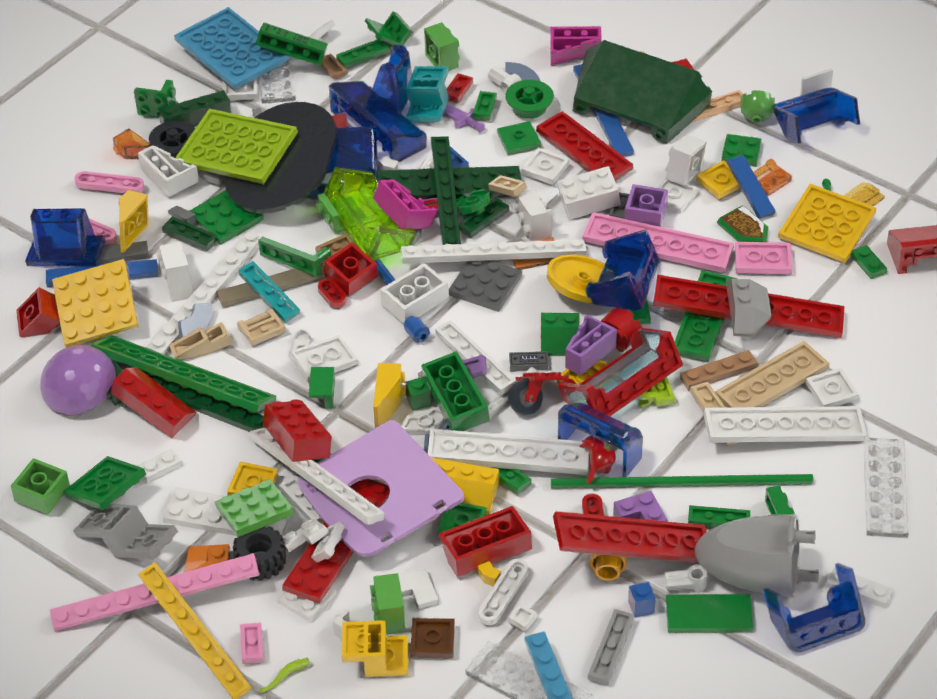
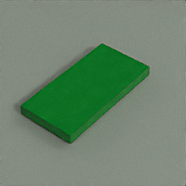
M666 594L668 633L753 632L750 594Z

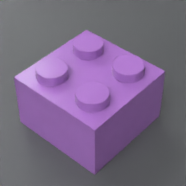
M633 184L625 207V219L661 227L668 204V190Z

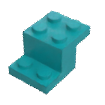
M415 66L406 87L410 101V107L406 115L407 122L441 121L449 100L445 86L449 73L448 66Z

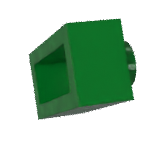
M780 485L766 488L765 503L771 515H795L793 508H790L788 505L787 494L782 492Z

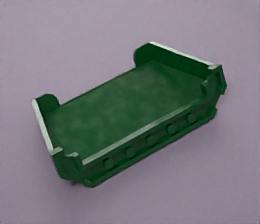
M603 40L585 51L574 95L573 112L585 115L591 110V106L652 127L651 134L653 138L668 144L702 112L710 107L712 90L709 86L705 85L699 71Z

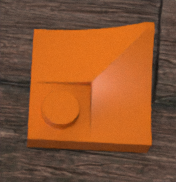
M229 544L188 546L184 572L230 560Z

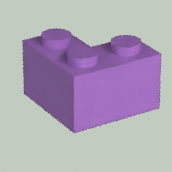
M652 490L614 502L613 517L668 522Z

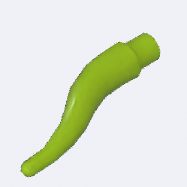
M308 657L294 660L285 665L276 678L267 687L260 689L259 693L273 689L290 673L309 666Z

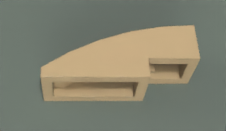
M220 322L206 331L203 327H200L169 346L174 358L181 360L215 352L234 342L223 322Z

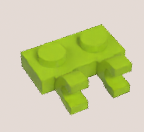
M666 377L650 388V392L646 391L640 395L641 399L638 401L640 408L647 407L652 402L655 403V406L675 404V396L668 378Z

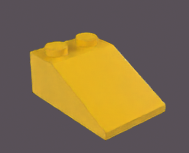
M127 190L119 198L118 202L120 206V251L122 253L149 226L148 195Z
M378 363L373 405L375 428L390 420L402 404V396H406V385L402 384L405 383V372H402L401 364Z

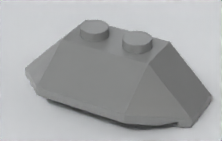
M726 279L733 336L753 337L771 318L768 290L751 279Z

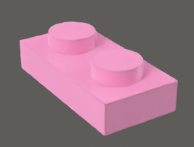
M261 622L240 624L242 664L264 662Z

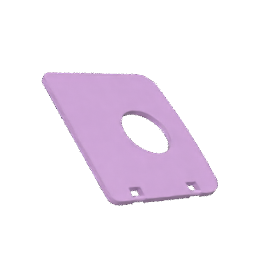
M393 420L387 421L331 454L329 458H324L317 463L348 487L364 479H377L387 484L390 489L389 497L379 507L385 513L384 520L367 525L299 475L298 477L299 489L328 527L337 522L342 523L345 528L341 534V540L357 555L363 557L378 554L390 544L401 540L464 500L463 491L401 425ZM441 503L445 504V506L441 507L440 509H435V507H437ZM389 535L392 537L384 543L381 541Z

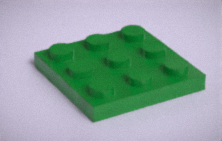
M226 190L189 210L196 214L199 227L217 235L218 240L216 242L220 245L264 220L262 213L246 211L233 203Z
M107 456L66 488L64 493L67 498L103 511L117 498L123 496L133 485L139 483L147 474L142 467Z

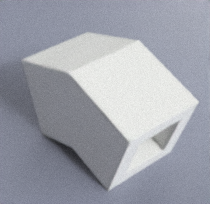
M385 156L378 159V168L380 170H398V161Z

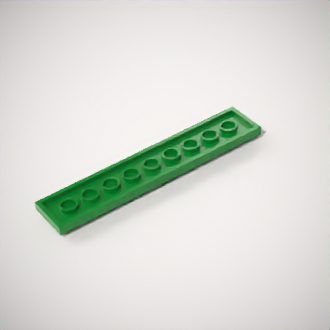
M113 335L91 344L92 347L99 349L117 363L130 365V368L137 367L140 370L146 371L148 375L162 377L164 381L178 383L183 388H192L199 394H208L213 396L215 400L227 401L230 405L243 407L251 413L260 412L265 409V404L273 403L277 398L274 394Z

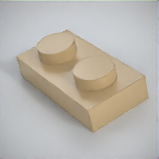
M502 175L488 184L491 191L512 197L520 195L527 188L526 182Z

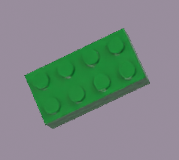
M457 351L421 365L422 374L430 388V393L450 430L465 431L490 421L488 406Z

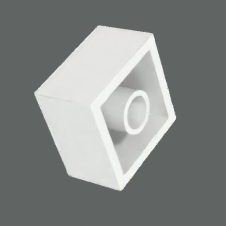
M688 134L674 146H671L668 153L670 156L669 162L665 169L667 171L666 179L685 186L695 178L702 169L707 141Z

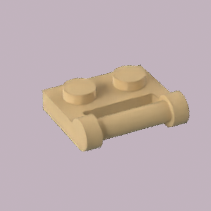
M272 308L267 309L265 313L237 322L239 331L244 334L251 346L286 332L284 324Z

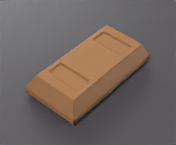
M331 53L325 55L321 66L334 80L347 75L348 71Z

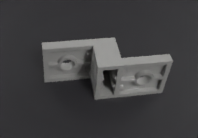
M111 504L103 511L94 508L73 532L77 537L102 538L114 557L154 559L173 540L178 530L175 525L148 524L136 505Z

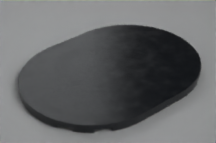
M309 102L284 103L269 108L254 117L256 119L294 126L297 128L298 133L264 184L229 176L224 177L225 189L233 203L253 213L279 212L286 210L285 207L301 203L308 198V195L314 189L321 185L332 159L338 132L330 113L317 104Z

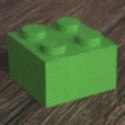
M443 22L424 28L425 55L434 66H448L449 71L458 68V60H460L458 47L460 44L457 37L452 35L450 29Z
M32 458L11 484V490L15 502L48 515L65 494L64 490L70 486L67 471Z
M398 573L373 576L374 585H370L374 621H385L386 635L405 632L404 604Z

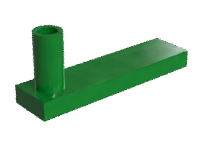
M261 237L258 240L261 256L316 277L321 274L320 264L332 255L327 247L322 248L315 255H311L266 237Z

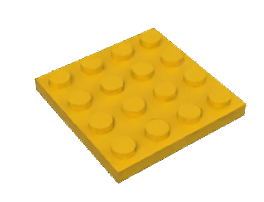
M809 184L780 229L778 238L846 263L852 250H854L875 216L877 208Z
M125 259L52 279L63 341L66 348L139 327Z

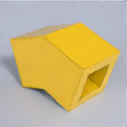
M490 561L478 565V575L483 583L493 587L501 575V570L494 568Z

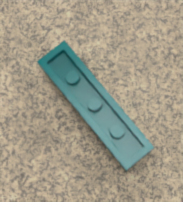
M254 261L238 270L239 276L285 323L300 314V309Z

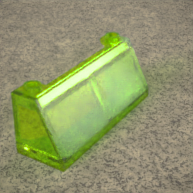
M335 167L324 194L338 212L340 224L352 242L372 260L399 253L402 246L412 245L416 236L414 230L411 227L401 230L373 199L374 191L378 185L373 173Z

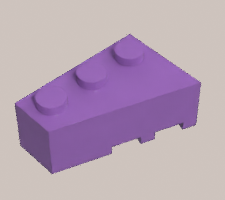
M586 314L584 322L578 327L577 334L573 336L566 348L565 368L582 375L616 348L617 329Z

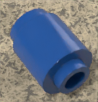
M410 316L404 321V330L415 342L420 343L428 338L430 330L418 317Z

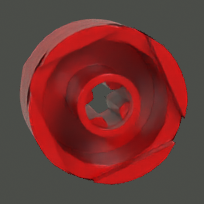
M617 306L615 309L610 310L601 322L617 329L616 349L619 352H624L631 345L630 339L632 334L642 328L638 320L634 321L632 318L633 314L629 310Z

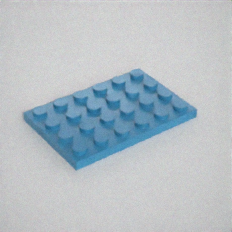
M229 7L174 35L177 43L234 90L290 60L288 55L255 45L259 31Z

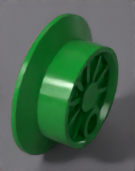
M530 79L512 84L507 89L505 98L516 115L532 119L540 117L546 112V109L554 100V93L546 83Z

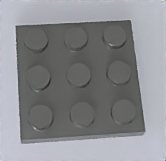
M491 260L467 261L450 286L449 296L499 312L521 279L522 270Z

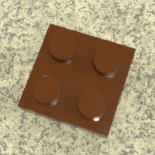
M412 618L410 657L453 658L455 619Z

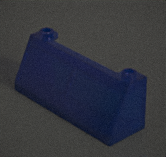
M334 82L329 85L331 112L334 115L346 112L382 143V150L389 153L390 159L396 160L399 163L427 148L426 133L415 126L365 82Z
M647 229L605 242L602 253L607 260L598 282H589L585 288L588 298H591L593 304L632 311L643 308L660 263Z

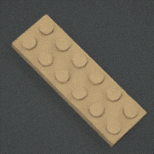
M803 341L718 389L715 393L726 408L763 407L805 383L806 378L829 369L830 363L808 343Z

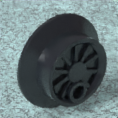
M183 121L162 123L151 131L149 144L170 153L171 157L176 158L195 128Z

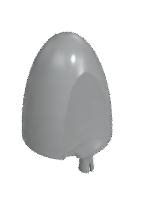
M763 515L724 523L705 533L695 546V557L709 574L728 584L753 592L794 597L799 581L818 583L819 579L818 569L810 570L798 567L800 543L815 544L816 541L815 530H799L798 515Z

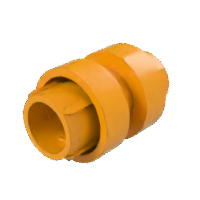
M590 554L589 563L598 578L611 581L617 579L620 573L625 571L628 557Z

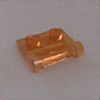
M769 159L765 165L754 171L756 178L768 170L771 171L758 180L767 197L792 181V175L779 167L773 159Z

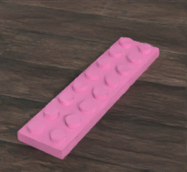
M595 212L592 213L582 236V240L587 243L725 273L734 249V243Z

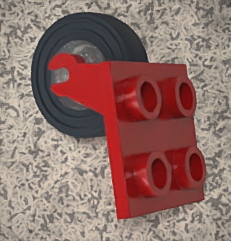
M561 372L523 373V377H515L517 382L512 385L508 394L511 408L521 415L535 413L541 407L543 401L541 387L544 381L569 379V376H561Z

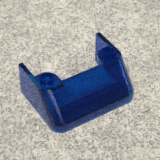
M833 87L817 90L773 105L775 117L784 136L798 144L801 143L800 136L802 135V130L827 122L834 123L836 126L844 125L848 121L860 125L857 97Z
M585 403L565 404L558 411V439L568 440L573 432L578 429L622 450V477H627L642 459L643 436L638 428L627 425L589 407Z
M836 563L835 568L839 584L832 586L828 590V605L793 618L789 608L783 606L780 593L768 588L763 589L771 622L788 649L800 653L859 632L864 628L866 620L853 568Z

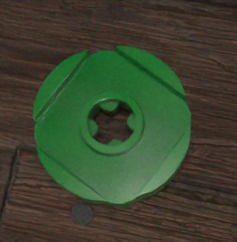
M484 189L474 190L470 192L472 193L470 196L458 198L456 204L459 215L465 216L473 212L475 214L484 212V207L492 202L489 192L487 193Z

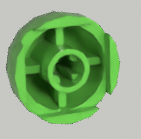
M753 90L748 95L744 93L741 96L740 103L743 116L754 123H760L769 119L774 113L775 97L772 98L769 92L762 90Z

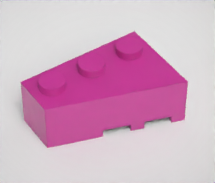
M601 26L550 27L551 66L584 57L585 51L588 48L602 41Z
M395 180L379 181L373 199L400 229L408 230L431 227L437 209L434 207L430 209L423 204L424 200L421 198L415 199L410 195L411 191Z

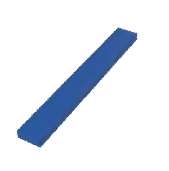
M582 64L573 66V72L577 80L579 79ZM591 106L611 147L623 157L634 155V149L617 116Z

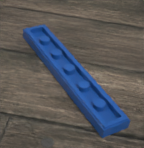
M157 259L126 262L129 279L158 277ZM104 264L46 270V286L53 287L52 279Z

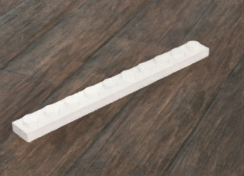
M248 230L146 348L166 355L170 351L169 345L180 339L178 322L191 316L192 307L195 303L210 304L217 296L216 291L222 290L259 248L258 240L264 236Z
M578 239L481 244L465 243L455 245H410L401 247L403 264L556 258L569 254L586 256L587 253L584 240Z
M266 428L250 431L251 440L351 514L355 515L363 523L371 525L384 520L385 513L313 460L292 462Z

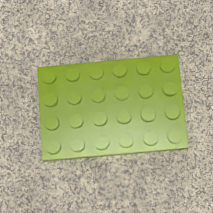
M209 109L176 156V159L181 158L184 160V163L190 166L192 164L197 166L198 170L264 184L297 135L298 130L290 125Z

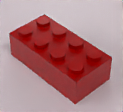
M293 399L288 402L275 401L265 404L263 426L292 462L330 457L332 436L302 400Z

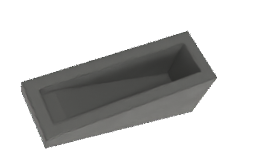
M177 205L168 210L171 216L192 225H197L196 214Z

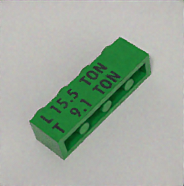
M263 22L259 29L255 44L321 66L328 47V43Z

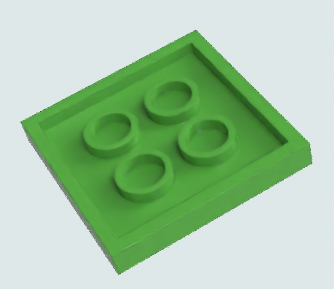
M271 480L260 482L258 485L242 489L240 492L224 496L215 501L217 510L237 537L295 515L293 507Z

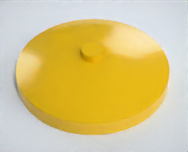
M569 254L558 256L550 261L546 271L547 280L555 290L566 297L586 303H604L614 299L621 285L619 276L611 267L599 260L582 255Z

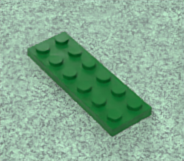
M701 270L698 281L727 286L726 279L738 278ZM685 312L674 341L679 355L709 362L725 318Z

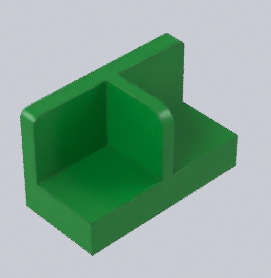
M311 367L309 398H324L325 409H333L334 367Z

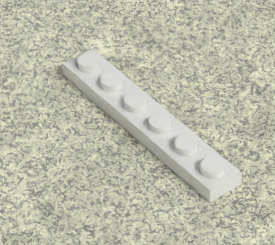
M451 320L435 329L436 335L454 352L457 351L463 360L479 355L486 356L487 375L481 377L500 395L508 392L512 385L516 383V380Z

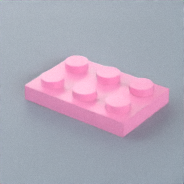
M735 242L736 273L792 274L791 243Z

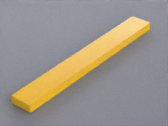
M154 562L138 573L139 578L232 699H239L252 689L250 684L159 566Z

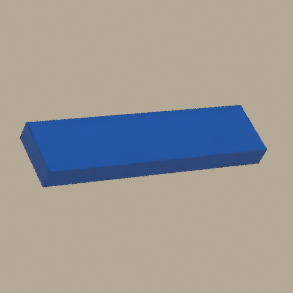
M744 155L728 159L727 165L756 216L761 219L774 215L776 210Z

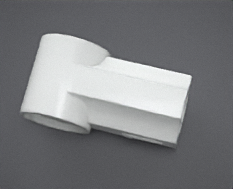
M497 66L492 67L488 73V79L499 85L504 94H506L507 89L512 84L521 81L517 74L510 75Z
M693 565L688 570L665 572L666 590L690 589L693 592H702L707 584L706 570L701 565Z

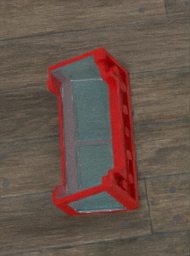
M640 328L631 336L630 344L632 348L580 384H576L573 379H565L559 383L558 387L564 402L594 423H602L683 366L671 331Z

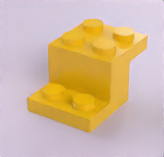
M385 621L342 622V662H364L365 677L408 676V635L386 636Z

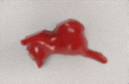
M597 430L596 436L588 435L587 438L582 440L583 443L579 445L580 448L587 449L590 454V471L586 481L587 484L594 480L595 473L608 474L616 461L615 451L605 448L606 440L602 430Z

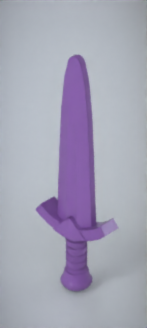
M447 103L444 114L456 120L454 121L455 129L470 125L476 128L478 132L485 130L484 123L473 119L474 108H471L470 112L466 113Z

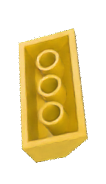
M431 457L463 491L464 500L461 503L487 507L486 515L491 513L499 487V469ZM441 503V504L438 505V506L443 507V506H445V504H444V503Z

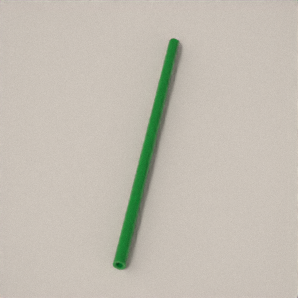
M813 474L596 477L590 484H587V478H551V488L813 484Z

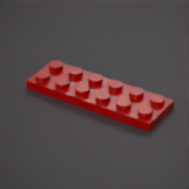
M563 111L536 126V131L589 172L609 166L613 178L616 180L633 170V163Z

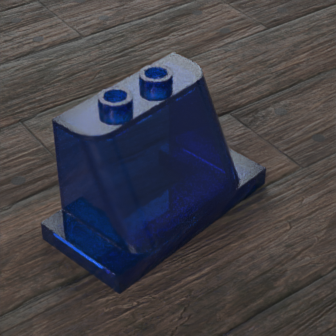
M85 208L32 210L30 220L33 242L25 259L27 266L97 265L106 240L104 235L94 234Z

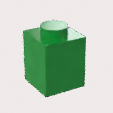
M424 377L405 382L406 398L412 411L431 406L430 388Z

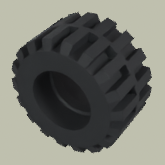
M270 526L268 528L262 527L234 539V559L260 551L266 552L259 555L254 554L259 576L251 577L250 580L258 579V581H263L265 578L269 580L272 579L273 575L277 576L279 571L284 569L286 564L285 542L278 530L274 531L273 527Z

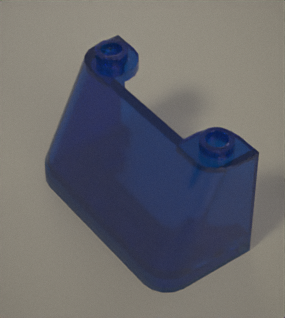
M396 44L393 46L389 61L386 64H382L379 68L366 105L391 115L400 116L409 102L406 87L412 75L410 55L405 46Z
M372 127L337 128V142L327 173L360 172L361 178L364 181H378L376 130Z

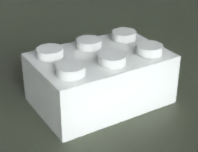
M609 166L557 181L559 196L569 220L621 205L619 190Z
M425 263L381 288L382 306L403 324L408 317H420L449 299L448 282Z

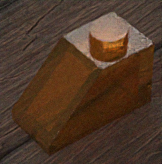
M130 128L113 137L114 152L125 159H139L138 152L151 147L149 142Z

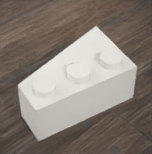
M536 189L522 191L520 195L515 196V201H513V209L518 212L519 223H523L525 236L528 235L530 242L552 238V211L545 208L547 204L546 202H541L542 197Z

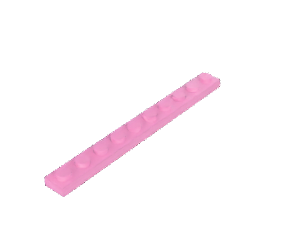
M253 553L167 578L181 596H186L259 576V571ZM141 584L50 609V615L54 631H59L159 602L146 585Z

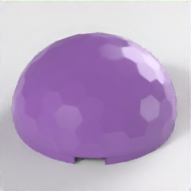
M74 345L64 348L46 363L42 371L40 390L43 400L55 413L77 415L89 411L107 397L106 393L116 378L115 367L105 353L92 346Z

